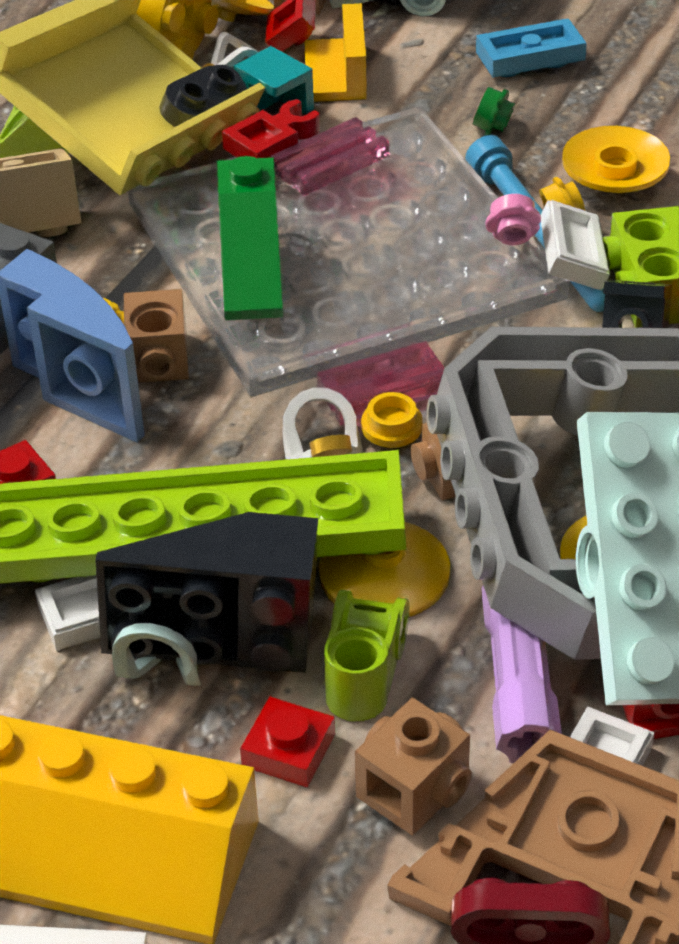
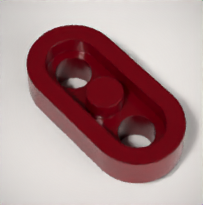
M483 878L462 888L454 895L451 906V934L458 944H607L610 939L609 903L600 892L590 888L585 883L574 880H564L553 884L508 883L497 878Z

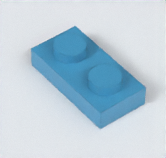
M569 18L476 35V53L492 78L499 76L513 77L520 72L541 68H560L568 63L584 61L586 59L587 43Z

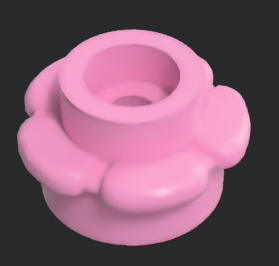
M508 194L497 198L491 204L490 215L486 218L485 225L487 231L493 233L495 239L503 244L514 246L523 244L539 231V223L542 219L540 212L535 209L534 201L531 198L522 194Z

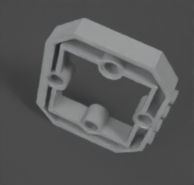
M491 326L444 368L437 395H431L428 400L427 426L431 434H437L441 446V472L445 480H451L456 495V521L460 529L467 530L471 543L470 564L472 574L476 580H482L490 608L574 660L601 659L595 598H586L580 590L576 574V559H560L534 486L539 470L538 458L532 449L518 440L510 416H552L556 424L562 429L578 436L577 420L586 412L679 413L678 328Z

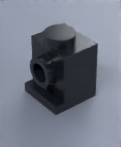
M624 280L604 282L603 294H605L602 328H622V322L629 314L638 316L642 321L643 328H669L672 284Z

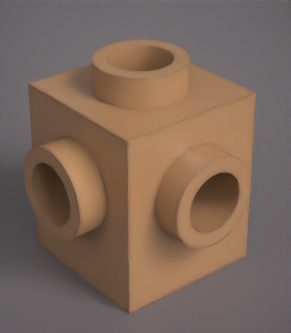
M412 697L392 717L384 716L379 719L368 732L364 743L355 750L356 797L413 836L442 806L445 808L454 806L466 792L472 778V771L469 769L470 734L465 732L451 716L442 712L436 713Z

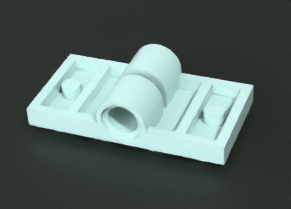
M586 412L577 420L587 525L582 529L577 542L576 574L583 595L586 598H595L606 706L679 704V413Z

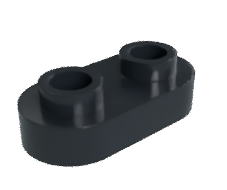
M206 66L170 83L166 88L159 109L163 118L176 127L247 90V86L239 73L229 66Z

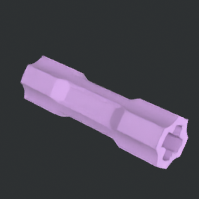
M482 585L484 622L486 629L491 635L496 688L492 705L496 750L506 754L509 758V763H514L549 730L562 734L558 700L551 690L546 642L491 609L484 585Z

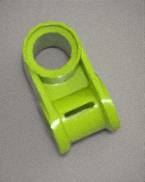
M341 589L338 592L324 653L326 704L329 710L338 718L347 721H365L376 717L384 710L397 661L402 658L406 643L410 609L407 598L398 597L394 603L354 598L349 590Z

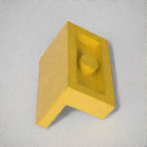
M362 3L342 4L343 38L305 41V65L313 69L314 102L367 100L366 49Z

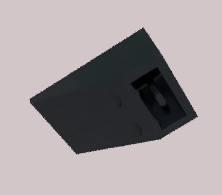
M246 512L97 552L95 563L101 653L112 654L114 641L123 628L137 623H152L168 627L187 639L196 652L197 664L199 665L218 664L260 668L266 671L306 673L314 612L319 518ZM138 639L129 644L133 658L156 657V659L165 660L180 658L178 652L162 641Z

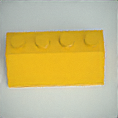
M0 715V898L204 944H215L259 822L254 767Z

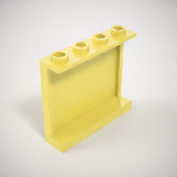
M74 0L1 31L0 94L119 195L128 192L140 184L148 186L162 172L173 166L176 168L184 166L193 155L206 148L208 150L215 149L223 141V130L260 112L257 105L265 86L258 83L176 127L168 123L161 115L159 109L167 86L201 69V67L136 14L141 0Z

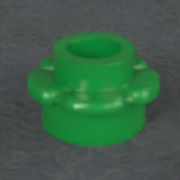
M488 87L480 101L472 125L485 130L484 136L491 135L493 129L504 132L515 108V103L508 101L509 91L506 89L501 92Z

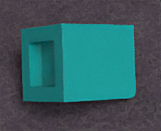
M272 46L234 65V70L239 73L247 89L258 83L265 86L257 105L260 111L278 101L286 103L295 99L301 101L302 114L305 115L314 110L313 69Z

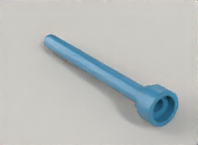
M487 135L472 143L467 150L465 161L475 177L481 182L495 184L503 195L522 194L528 196L534 201L535 209L541 214L542 208L513 173V156L503 141L497 136ZM540 222V229L534 236L538 239V241L545 249L542 225ZM570 281L593 311H604L605 294H603V289L601 291Z

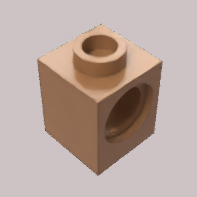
M182 289L124 293V326L133 342L138 383L189 379L187 330Z

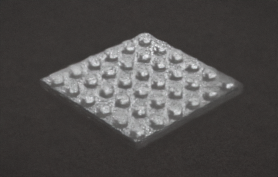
M420 106L317 134L309 139L298 140L299 150L274 163L283 303L282 318L225 321L217 162L156 178L148 186L140 184L128 191L129 203L250 398L569 299L570 281L548 274L546 253L533 237L523 244L512 246L503 244L494 238L493 233L487 231L485 221L488 215H490L491 204L498 197ZM237 157L229 158V159H226V160H233V159H235V158H237Z

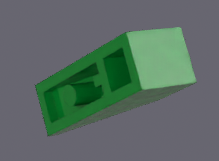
M242 156L233 160H218V203L225 321L282 318L283 303L274 157L255 158Z

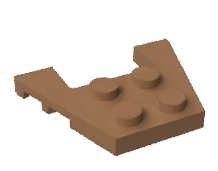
M549 730L485 789V798L456 825L447 824L438 833L439 841L410 868L404 864L392 875L387 884L390 900L451 926V906L454 895L476 880L485 863L492 862L542 884L574 880L585 883L590 888L600 892L608 900L609 912L629 921L619 944H678L679 780Z

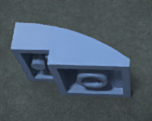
M26 249L0 270V300L12 365L39 378L44 401L138 443L145 434L133 342L124 324L111 306L83 280L54 261Z

